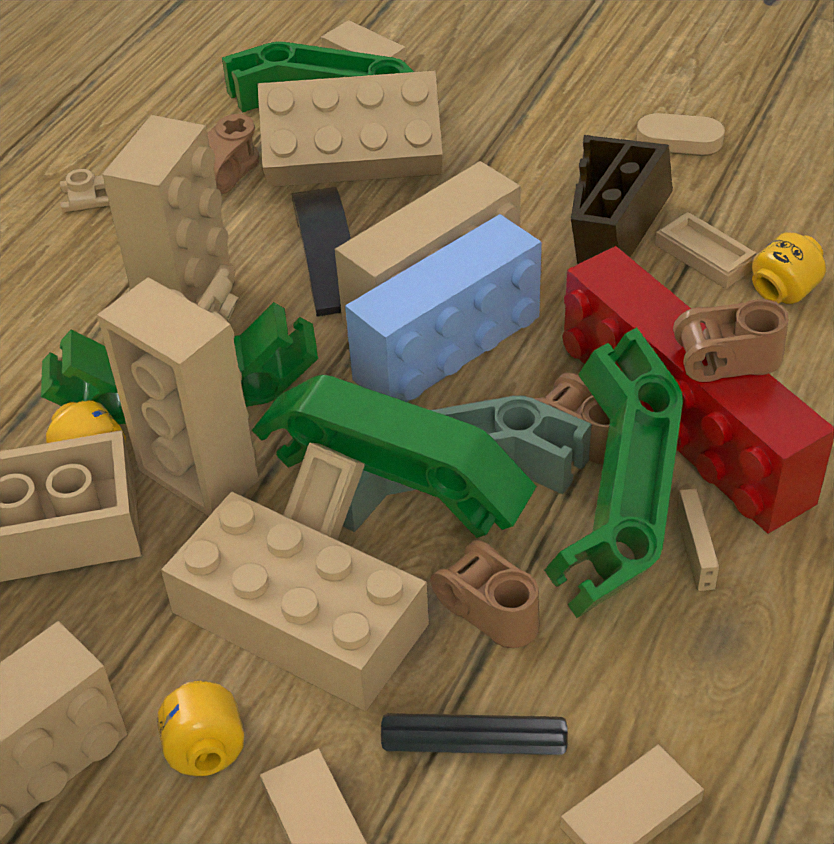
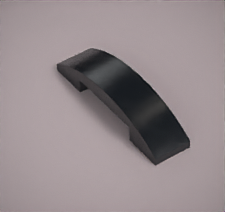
M336 187L291 193L307 262L316 316L341 313L335 248L351 238L338 190Z

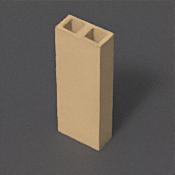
M697 489L680 490L676 514L697 590H715L719 564Z

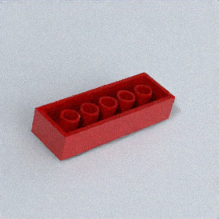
M617 246L567 269L566 294L564 296L565 321L562 339L567 352L573 358L579 359L585 364L594 350L607 343L615 349L624 334L637 327L677 381L682 391L683 405L676 450L697 468L705 481L718 487L734 502L736 508L743 516L752 519L767 534L818 505L834 441V427L769 373L765 375L750 374L720 378L710 382H699L691 379L686 374L684 368L685 349L676 341L673 331L676 319L691 308ZM700 323L702 331H704V329H706V325L704 323ZM706 357L702 360L704 366L708 365ZM640 401L644 408L654 412L648 403Z

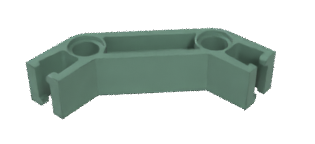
M509 396L431 410L484 430L532 481L562 495L573 481V474L571 473L572 461L574 466L581 470L589 461L592 424L530 397ZM363 470L343 527L356 532L387 495L416 489Z

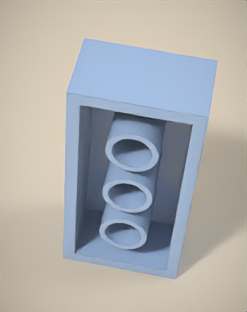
M499 214L345 305L352 380L359 386L408 402L419 397L423 391L446 376L456 373L462 366L485 351L492 350L499 342L516 331L528 327L540 314L542 242Z

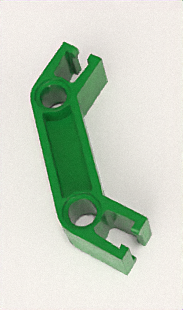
M279 41L222 57L227 93L231 98L237 97L238 107L242 113L259 108L258 83L414 72L404 61L394 57Z
M274 302L241 335L234 336L238 367L242 375L241 384L246 407L262 405L273 401L319 359L313 324L299 317L293 323L295 330L288 335L285 308ZM71 329L60 342L62 361L58 360V355L51 352L42 360L41 397L60 406L70 402L95 401L105 407L118 425L126 424L106 347Z
M637 327L625 333L615 349L607 343L594 350L578 374L610 419L593 531L560 551L544 569L552 583L558 587L567 581L565 574L571 567L589 560L593 563L596 572L604 579V582L595 587L590 579L578 585V588L581 590L580 593L568 604L576 618L633 584L660 558L663 550L683 397L677 381ZM640 401L648 403L654 412L644 408ZM616 542L626 544L632 550L634 560L624 557L619 552Z
M328 375L315 376L280 394L251 430L261 441L267 439L273 431L283 428L293 437L287 446L284 444L276 451L277 457L288 468L303 462L309 443H319L365 463L363 470L435 496L448 507L476 538L487 535L494 523L501 530L513 527L537 487L484 430L455 418Z

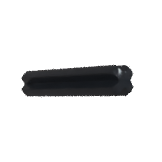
M387 713L383 715L381 722L382 748L386 751L562 755L566 753L568 746V725L565 718L557 716Z

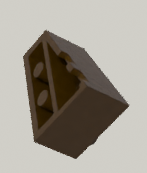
M584 135L583 158L580 159L579 184H576L571 213L577 264L615 246L631 257L673 191L669 145Z

